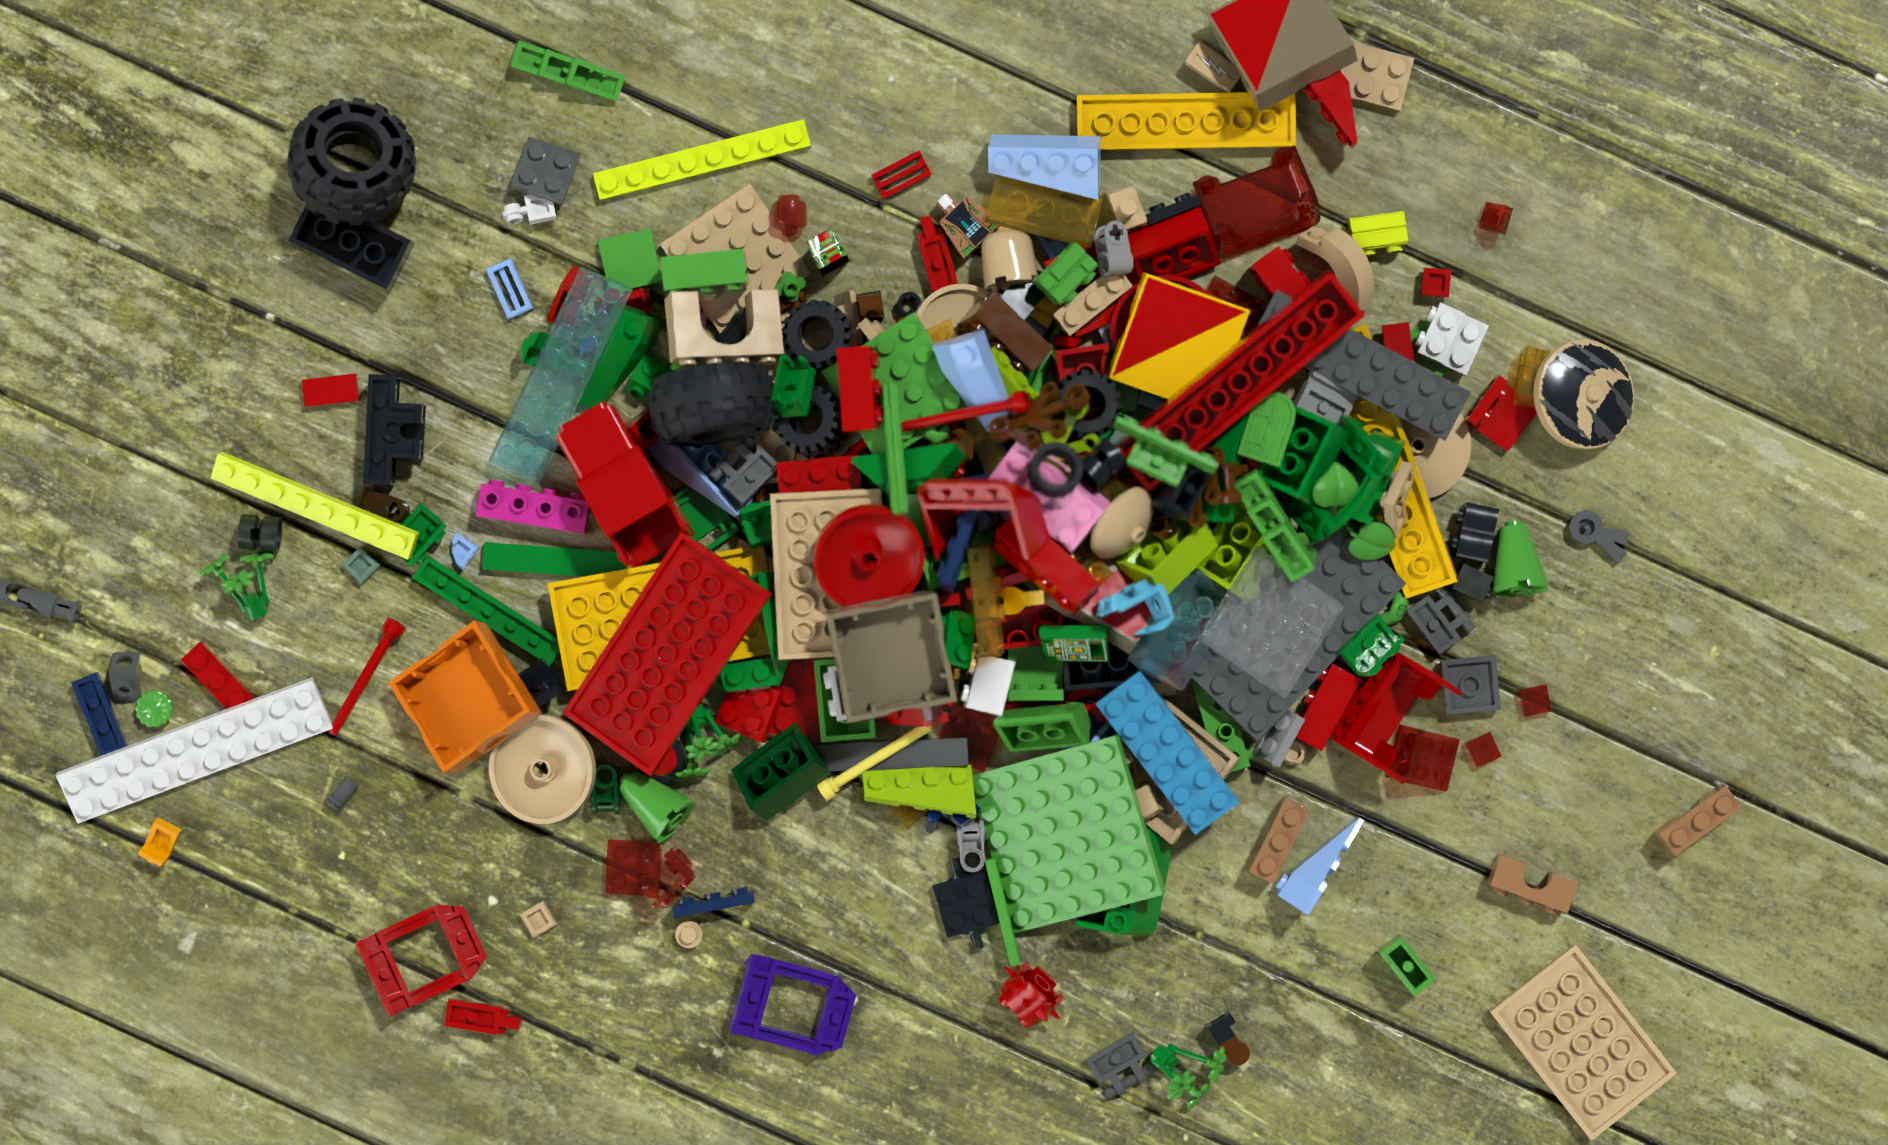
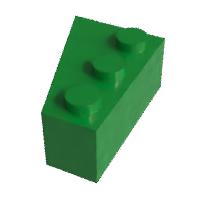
M1376 429L1372 432L1371 436L1385 450L1395 452L1373 494L1352 517V519L1371 525L1378 516L1382 495L1388 490L1391 476L1396 469L1406 443L1402 439ZM1355 462L1351 474L1354 476L1358 487H1360L1367 473Z

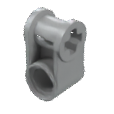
M1111 221L1106 226L1099 227L1094 232L1093 238L1100 273L1103 276L1130 273L1134 262L1125 225L1120 221Z
M984 819L976 823L956 821L961 866L968 872L979 871L985 861ZM966 831H977V833L964 834ZM969 852H976L981 859L979 865L974 868L967 866L964 861L966 854Z

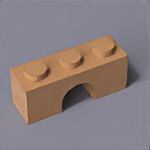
M1717 785L1698 799L1699 803L1680 816H1675L1654 831L1670 854L1677 856L1742 808L1726 785Z
M1283 797L1271 820V826L1261 845H1258L1247 870L1274 884L1310 810Z
M1501 853L1497 854L1487 884L1493 886L1492 892L1506 897L1509 892L1519 896L1517 901L1533 906L1534 902L1545 905L1544 911L1558 916L1560 911L1568 913L1579 882L1549 871L1545 882L1541 886L1536 888L1528 887L1524 881L1527 863Z

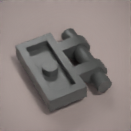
M746 437L741 443L737 442L732 447L733 451L724 460L720 459L715 464L716 468L709 473L710 477L716 482L723 475L728 478L723 484V489L741 506L777 473L776 461L762 447L754 455L749 451L755 445L750 437ZM741 458L746 463L736 472L732 466Z
M1445 586L1434 589L1440 597L1437 602L1434 603L1431 597L1426 595L1406 610L1407 614L1438 655L1461 639L1455 631L1459 626H1462L1466 633L1475 628V625L1470 620V614L1467 610L1463 611L1455 600L1456 595L1453 591L1449 592ZM1445 606L1455 617L1451 622L1440 611Z
M1133 1032L1128 1033L1085 1059L1099 1084L1107 1079H1110L1113 1084L1104 1089L1108 1099L1117 1094L1121 1096L1127 1092V1088L1137 1082L1143 1083L1148 1080L1147 1076L1156 1072L1151 1062L1143 1067H1140L1137 1062L1146 1057V1054ZM1130 1066L1133 1073L1120 1080L1117 1073Z

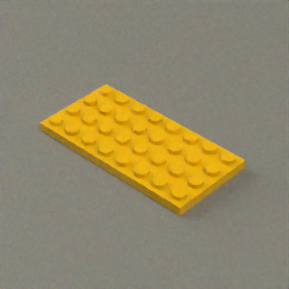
M764 545L754 549H750V546L715 552V554L746 576L758 574V572H768ZM660 563L547 583L567 691L579 689ZM762 610L729 661L771 654Z

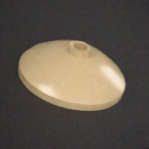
M1135 487L1121 494L1108 506L1098 520L1091 538V549L1098 557L1102 559L1118 557L1134 548L1144 539L1154 516L1155 508L1150 505L1154 497L1150 491L1148 492L1145 487Z

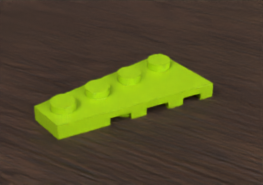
M971 764L862 771L864 801L893 806L907 805L913 806L914 809L938 810L943 814L953 815V813L966 815L967 818L976 819Z

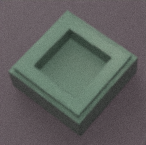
M360 546L342 566L360 584H363L381 564Z

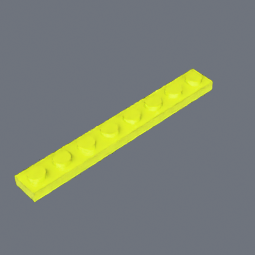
M803 119L593 173L601 201L811 147L805 120Z
M220 452L217 454L210 479L405 559L412 557L419 532L227 453Z

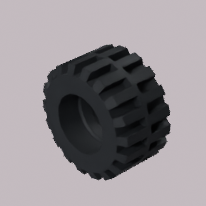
M812 299L807 303H799V307L793 308L790 311V316L784 320L785 326L782 328L783 346L786 348V352L796 363H798L799 355L805 357L811 368L814 367L816 371L826 369L837 362L836 348L852 347L851 337H853V331L848 318L836 305L830 304L828 301ZM814 320H824L833 329L831 343L820 351L809 350L802 342L803 329Z
M1080 370L1067 375L1056 385L1060 395L1057 399L1050 401L1051 404L1064 399L1066 390L1075 384H1082L1086 390L1094 393L1100 404L1098 416L1088 422L1077 419L1068 438H1076L1079 441L1088 434H1095L1100 437L1110 431L1117 416L1120 417L1118 415L1119 410L1122 409V403H1119V398H1121L1120 392H1116V384L1108 380L1109 377L1105 374L1100 375L1095 370ZM1065 410L1053 414L1051 420L1063 422L1067 415Z
M813 385L809 411L815 408L822 409L823 421L817 431L810 435H803L801 425L804 416L782 418L778 412L779 418L775 419L774 423L779 428L776 430V433L782 438L781 441L790 449L808 458H811V456L822 458V453L826 456L833 454L831 449L835 448L838 450L841 447L839 444L840 440L843 439L845 441L848 436L842 431L841 403L838 397L825 388Z

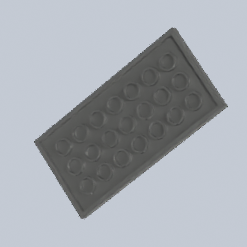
M1345 524L1323 541L1312 545L1317 550V557L1314 561L1315 569L1297 580L1291 582L1282 568L1272 565L1254 584L1246 597L1238 601L1204 637L1197 648L1191 651L1188 656L1189 658L1186 659V663L1190 660V665L1192 664V666L1186 670L1185 668L1189 664L1186 667L1184 665L1183 671L1185 673L1188 672L1187 675L1257 742L1340 655L1338 650L1362 626L1378 614L1406 584L1381 558L1362 560L1352 555L1348 544L1355 537L1350 534ZM1304 532V534L1307 535L1308 539L1310 540L1311 537L1306 532Z

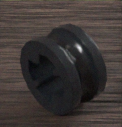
M906 292L899 297L897 303L899 312L902 315L909 316L917 310L916 308L915 310L910 309L908 312L903 309L905 305H902L904 299L910 300L913 297L917 300L914 304L919 306L922 303L916 293Z

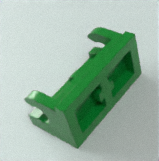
M788 355L779 356L772 402L782 418L808 416L816 370L814 367L811 368L807 359L801 355L798 358V363L800 364L793 363Z

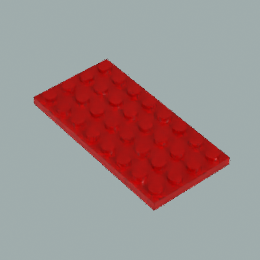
M680 532L567 705L563 714L649 776L654 775L772 593L690 535Z

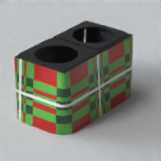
M831 229L806 242L821 272L820 274H822L821 276H825L850 261Z

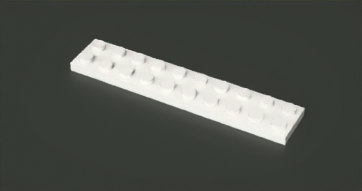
M313 677L64 769L57 772L56 777L77 823H81L333 728L332 720Z

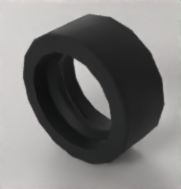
M1051 442L1042 445L1036 450L1028 464L1027 475L1031 486L1036 492L1045 497L1057 499L1066 497L1074 491L1082 477L1083 464L1081 457L1074 448L1065 443ZM1048 456H1055L1064 460L1071 469L1070 479L1060 485L1045 480L1039 470L1042 459Z

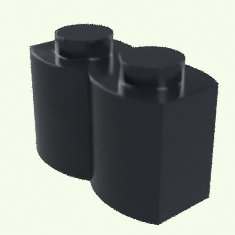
M1469 502L1464 503V507L1458 508L1456 523L1460 524L1458 534H1453L1450 549L1454 550L1453 556L1488 563L1499 509Z

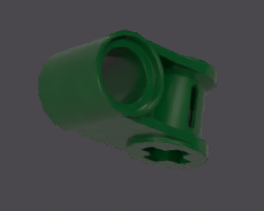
M604 762L596 767V778L591 795L592 815H597L598 812H614L615 815H620L619 771L614 764ZM604 768L609 769L613 774L612 781H601L598 775L599 771Z

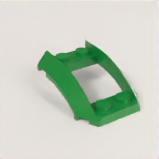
M1341 415L1340 417L1342 421L1340 427L1346 430L1348 434L1334 462L1342 466L1349 456L1367 473L1356 493L1334 517L1315 501L1312 507L1291 498V501H1287L1286 513L1315 542H1321L1356 514L1379 485L1395 452L1385 450L1363 429L1364 423L1347 415Z
M758 572V574L747 575L772 593L762 609L771 658L726 664L716 679V682L725 693L780 686L788 663L791 662L790 659L779 660L774 572Z

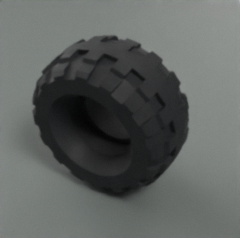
M343 98L329 101V105L325 107L321 104L309 111L308 116L303 121L300 120L294 129L289 144L287 160L288 177L291 179L292 189L297 198L306 202V208L317 216L319 214L326 216V220L339 224V221L349 222L350 226L363 225V221L368 220L373 223L385 218L386 213H391L393 210L396 211L410 192L416 166L415 145L412 136L405 131L406 125L396 115L391 116L388 114L386 107L375 103L374 106L365 103L366 100L361 98H353V101H344ZM354 144L369 150L376 157L378 163L365 171L349 172L335 166L326 154L337 146Z
M752 361L703 364L661 375L660 378H656L652 383V392L648 397L653 431L658 433L660 441L669 446L718 444L766 432L774 425L775 414L778 413L772 402L773 377L768 375L767 368L764 365Z

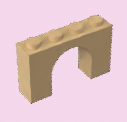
M751 290L744 297L747 332L743 341L732 345L718 343L711 339L704 331L700 320L698 292H671L664 299L670 364L679 363L680 367H693L696 363L713 364L735 361H759L762 365L776 363L779 356L784 354L778 290Z

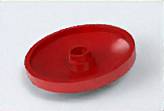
M877 504L854 506L834 516L821 530L813 552L814 569L821 588L833 601L841 606L911 593L921 578L925 563L923 543L914 524L905 515H895L890 507Z

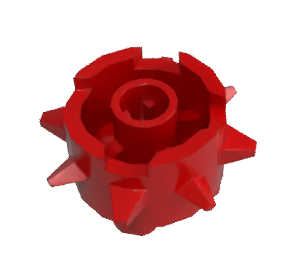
M1029 962L1017 965L1016 971L1006 966L1004 967L1009 978L1001 985V995L998 999L1002 1006L1006 1009H1011L1018 1016L1022 1025L1030 1028L1032 1025H1038L1042 1021L1047 1022L1048 1015L1058 1020L1060 1019L1055 1009L1062 1003L1063 996L1062 994L1057 995L1054 990L1057 984L1047 972L1039 966L1032 969L1029 967Z

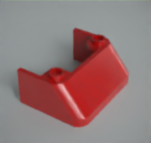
M928 479L918 488L917 495L935 558H941L947 552L952 536L957 537L958 526H956V516H959L962 510L966 512L967 509H1011L1024 559H1030L1050 540L1043 509L1037 494L1008 480Z
M1397 652L1394 656L1386 659L1377 674L1364 677L1331 734L1332 739L1372 766L1404 784L1406 779L1390 770L1396 758L1395 748L1387 743L1416 697L1423 701L1431 700L1437 695L1441 687L1460 696L1462 691L1436 673Z

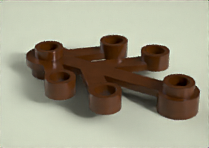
M1046 383L1041 388V393L1035 401L1027 393L1030 403L1029 412L1019 417L1020 414L1009 411L1006 416L995 417L988 426L989 436L995 442H1003L1008 439L1023 442L1029 450L1037 449L1041 445L1042 439L1036 431L1025 432L1020 430L1024 426L1047 431L1053 439H1061L1067 434V428L1060 420L1052 421L1045 418L1070 407L1077 410L1084 409L1089 403V393L1082 384H1075L1066 390L1064 399L1045 406L1047 401H1053L1060 395V391L1055 383Z
M1206 447L1201 452L1211 455L1215 459L1214 462H1217L1219 465L1207 483L1204 499L1209 504L1217 506L1223 500V493L1218 489V470L1220 469V463L1225 460V455L1218 447ZM1202 494L1188 518L1189 524L1198 529L1202 528L1207 522V516L1202 512ZM1158 515L1152 520L1150 531L1160 539H1169L1175 533L1174 523L1177 519H1168L1164 515Z

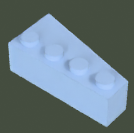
M992 134L988 145L989 173L1098 200L1101 190L1100 136Z

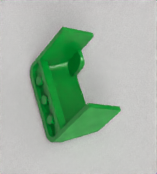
M1146 825L1165 887L1173 845ZM1163 895L1130 903V908L1121 906L1111 908L1106 913L1104 922L1076 917L1074 923L1078 927L1114 934L1149 936L1157 928Z

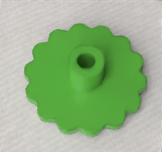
M150 690L148 693H143L141 698L137 699V705L135 706L137 711L136 717L140 719L142 724H146L147 727L154 726L158 728L160 725H165L167 720L172 717V701L168 699L167 694H162L159 690L155 692Z

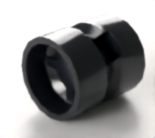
M1106 438L1102 439L1092 448V455L1085 454L1081 458L1083 464L1081 478L1093 490L1099 491L1110 481V475L1116 476L1127 467V460L1115 444Z

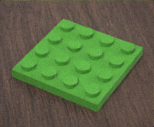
M915 312L862 345L874 347V352L877 351L879 354V368H875L876 379H880L881 386L886 383H894L897 386L900 423L906 420L968 407L941 371L932 347L935 343ZM835 362L824 369L822 373L840 401L838 362ZM882 395L877 396L878 407H882L883 409ZM884 420L883 423L879 424L880 430L859 432L872 454L886 452ZM944 424L936 425V426H934V427H935L936 429H938V428H940L941 426H943ZM929 427L908 432L901 430L903 450L924 438V434L928 431Z

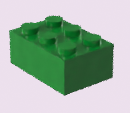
M1294 405L1296 410L1295 425L1292 428L1280 468L1261 462L1258 472L1270 489L1312 507L1314 503L1313 488L1317 481L1332 466L1348 432L1338 424Z

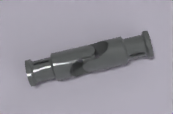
M0 578V603L24 610L30 609L38 615L51 619L53 617L69 621L71 625H75L82 607L80 601L70 602L60 599V596L57 594L34 590L31 587ZM18 591L17 601L9 598L11 592Z

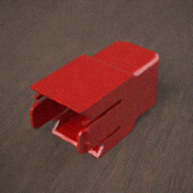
M604 401L561 425L558 428L560 434L556 436V439L578 477L575 480L605 536L610 538L619 555L617 557L619 561L623 562L630 569L632 567H639L669 550L680 532L690 536L695 534L653 457L647 450L641 447L627 429L629 422L625 414L613 404L610 405Z

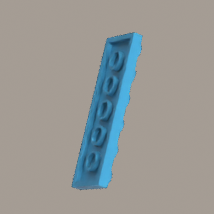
M1141 670L1137 671L1096 702L1097 707L1195 835L1240 803L1239 799Z

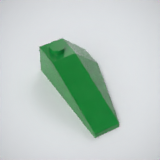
M615 301L574 402L589 408L601 402H607L638 365L643 356L652 348L664 319Z
M1246 412L1210 441L1208 447H1218L1224 452V462L1234 461L1237 462V466L1243 464L1244 457L1237 455L1250 413ZM1220 468L1218 470V489L1223 491L1225 490L1224 472ZM1206 485L1202 493V512L1206 514L1207 520L1213 522H1234L1237 502L1220 503L1217 506L1209 504L1204 499V494L1207 490Z

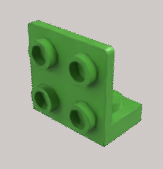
M1042 646L1008 648V660L1015 662L1008 689V701L1064 700L1063 662L1046 661Z

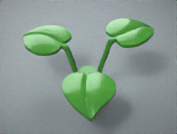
M1334 462L1330 469L1317 481L1312 495L1314 501L1334 517L1340 512L1341 506H1345L1359 487L1352 474L1343 466ZM1349 521L1345 523L1350 534L1355 537L1348 544L1349 551L1359 559L1374 560L1390 553L1396 546L1392 530L1384 523L1372 522L1371 525L1365 524L1358 533L1353 529ZM1297 533L1314 563L1317 557V550L1312 545L1316 542L1312 538L1309 540L1304 533ZM1271 553L1268 558L1269 563L1282 568Z

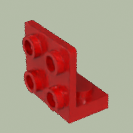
M1497 375L1472 407L1464 421L1500 448L1509 451L1537 411L1534 403L1507 385L1508 381L1505 378Z

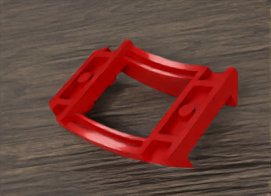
M437 904L355 942L357 955H360L380 998L381 1007L389 1017L473 979L476 971L487 957L465 908L460 906ZM438 919L460 969L409 992L388 948L387 942Z

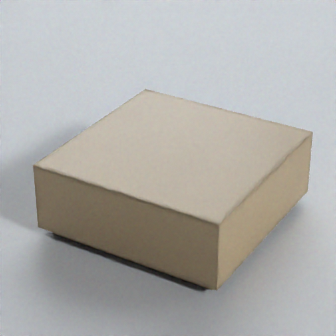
M544 900L520 914L521 919L533 938L557 925Z

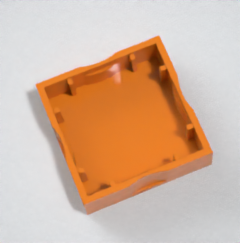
M475 620L446 640L433 654L417 661L388 682L407 715L418 726L424 743L445 774L456 775L542 714L487 623Z

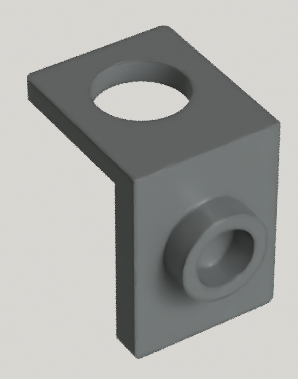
M139 651L115 652L112 654L109 678L115 702L137 701V699L141 698L142 692L137 674L140 660ZM122 659H131L133 661L128 666H119L117 664Z

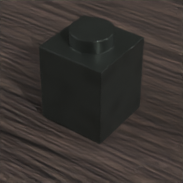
M1460 564L1456 572L1458 582L1452 583L1449 589L1478 602H1483L1484 598L1489 599L1493 592L1494 584L1491 582L1494 577L1466 564Z

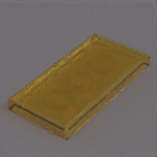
M996 174L985 222L1068 243L1076 242L1081 246L1091 248L1103 196H1099L1097 200Z

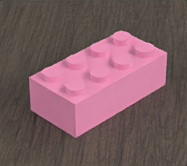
M1017 441L988 479H1005L1035 492L1041 502L1049 535L1072 553L1095 527L1111 502L1098 491L1089 487L1082 478L1074 491L1066 497L1054 499L1039 494L1031 486L1027 475L1028 464L1037 449L1029 450L1023 442ZM1048 456L1042 459L1039 470L1045 480L1060 485L1070 479L1071 469L1055 456Z

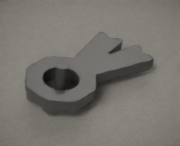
M1584 510L1573 515L1568 528L1574 540L1582 544L1596 542L1617 563L1621 562L1622 556L1627 555V552L1614 542L1628 545L1627 538L1630 535L1629 532L1603 527L1599 515L1592 511Z

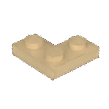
M1405 461L1401 462L1398 471L1395 470L1390 480V489L1388 492L1385 491L1381 499V507L1384 508L1382 522L1392 530L1396 539L1406 520L1405 500L1414 482L1413 463Z

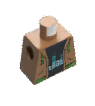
M947 192L936 202L946 214L939 221V225L963 260L975 251L989 234L994 233L996 228L1002 225L998 218L968 196L957 203Z

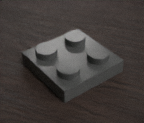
M528 137L511 182V189L563 205L580 159V153Z
M1496 655L1440 660L1442 678L1462 691L1460 696L1443 687L1445 715L1501 710Z

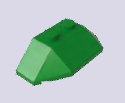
M955 443L903 450L906 491L917 492L918 488L928 479H952L965 459V453ZM887 452L852 457V463L886 494L890 495Z

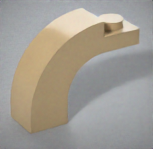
M1313 226L1298 235L1296 245L1325 259L1332 267L1336 279L1362 311L1372 305L1374 296L1372 268L1363 249L1349 234L1339 228L1327 233L1324 229Z

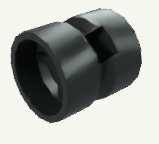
M242 514L238 527V548L256 550L257 547H260L262 551L279 552L282 540V518L265 516L263 520H260L258 515ZM257 529H260L259 537H256Z

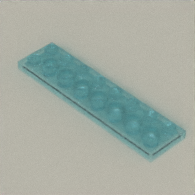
M580 267L491 454L490 464L540 484L559 444L556 436L560 434L558 428L570 421L632 292L630 287Z

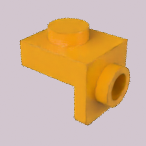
M157 817L138 855L152 864L163 866L172 855L182 829Z

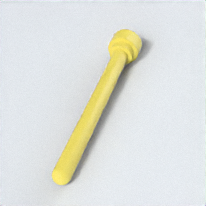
M934 725L928 727L917 726L835 778L832 776L830 778L826 777L817 784L819 791L829 801L837 796L836 792L840 791L839 787L862 774V771L869 770L933 730Z

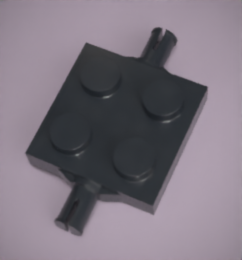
M955 858L948 861L953 876L947 881L932 885L947 938L960 934L970 935L973 950L981 949L985 946L980 931L986 927L1000 924L986 870L973 874L963 873L960 858Z

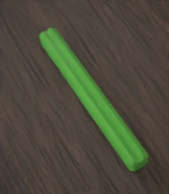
M886 383L881 386L891 510L895 515H901L908 512L898 389L894 383Z

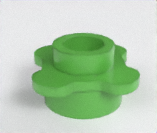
M786 271L779 277L774 290H778V296L783 295L790 302H794L799 298L798 293L801 288L806 286V281L803 277L797 278L795 274Z

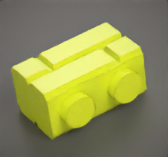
M1404 211L1351 218L1347 222L1349 235L1360 245L1366 256L1375 255V249L1386 248V253L1402 251V246L1408 244Z

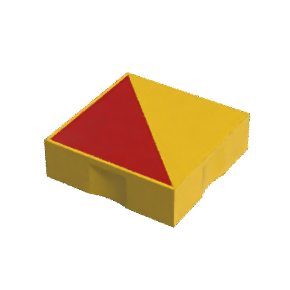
M1143 272L1130 307L1128 324L1118 341L1106 376L1118 382L1169 399L1239 342L1250 310Z

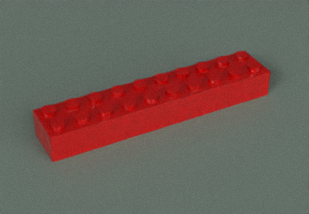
M1325 271L1138 423V426L1146 430L1149 428L1155 429L1164 435L1163 438L1172 442L1174 440L1181 441L1189 446V450L1197 453L1362 319L1365 314L1332 272ZM1125 434L1114 443L1126 460H1128L1137 439ZM1127 465L1148 492L1161 482V480Z

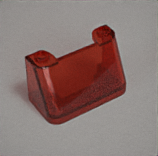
M1295 145L1276 150L1270 161L1271 166L1222 184L1217 177L1210 175L1203 176L1198 181L1192 182L1195 195H1198L1201 202L1200 207L1210 229L1219 258L1228 259L1306 231L1311 227H1315L1320 222L1318 197Z

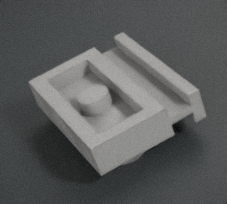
M1310 370L1308 373L1309 377L1306 382L1304 381L1293 404L1340 426L1342 423L1340 420L1341 415L1349 416L1353 408L1352 405L1359 396Z
M1287 710L1259 740L1253 754L1280 768L1305 719Z

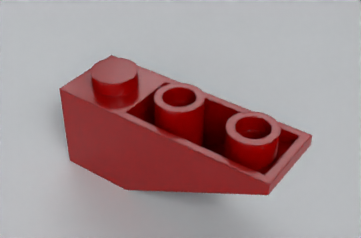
M1339 70L1324 79L1305 85L1306 87L1303 89L1312 102L1316 100L1321 106L1320 113L1328 124L1332 122L1337 128L1336 136L1344 146L1348 144L1351 149L1355 147L1358 141L1350 86L1342 71Z

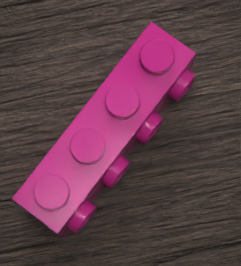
M489 479L488 484L481 483L476 516L586 534L590 507L581 494L569 493V498L558 496L559 491L543 488L542 493L531 492L532 486L516 484L515 489L504 487L505 482Z

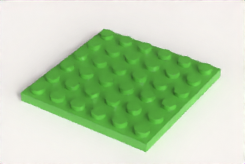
M1119 734L972 775L975 803L980 820L984 819V833L991 856L996 858L1014 933L1150 899L1166 893Z

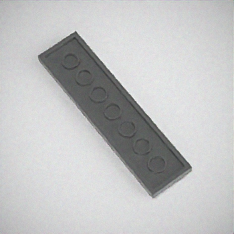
M1275 290L1256 327L1292 298ZM1350 328L1303 366L1446 441L1471 394L1465 388Z

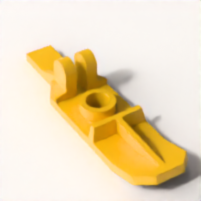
M1013 586L972 599H968L966 592H963L960 598L961 612L981 618L1019 614L1025 607L1047 604L1046 592L1043 590L1030 592V590L1023 591L1017 586ZM1002 598L1004 599V605L1001 603Z

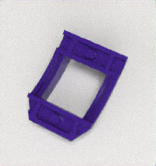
M751 953L743 963L746 965L733 1016H729L730 1033L786 1046L815 1056H819V1054L829 1050L834 1051L842 1048L856 994L839 976ZM774 974L828 987L814 1038L761 1024Z

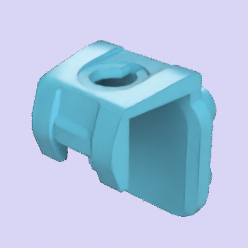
M1146 580L1130 584L1122 588L1121 592L1109 595L1097 602L1099 605L1097 616L1102 618L1116 610L1121 612L1144 600L1155 622L1134 632L1135 635H1146L1163 630L1174 619L1170 601L1163 584L1151 586V583L1147 584ZM1156 601L1159 603L1161 611L1157 607Z

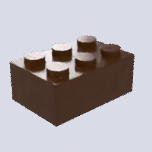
M995 291L977 301L957 323V326L961 328L962 335L984 329L989 346H995L998 351L1005 353L1014 369L1025 376L1034 372L1054 349Z

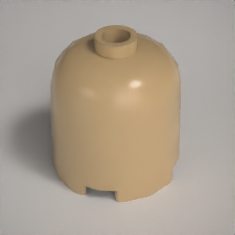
M1011 225L997 227V232L989 234L981 246L984 289L988 290L991 288L992 292H997L1000 288L1005 291L1011 284L1033 283L1038 277L1031 238L1023 231L1013 230Z

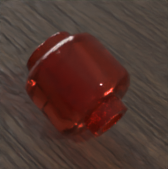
M798 195L779 196L778 200L772 204L773 228L782 231L783 236L798 235V231L803 230L807 226L806 202L801 200Z

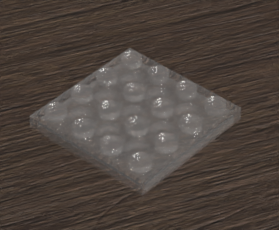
M1256 547L1198 640L1277 695L1286 699L1344 606L1303 577L1291 582L1276 558L1262 548Z

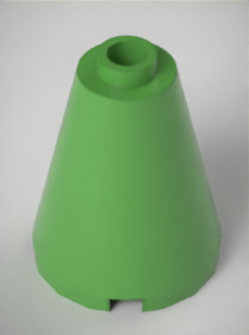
M1519 520L1505 522V526L1500 528L1493 587L1495 596L1513 598L1515 594L1524 593V596H1530L1548 590V581L1527 525L1521 524Z
M637 770L632 773L630 771L626 772L619 780L621 785L619 792L653 839L660 844L676 833L674 828L679 823L683 825L694 808L695 804L689 797Z

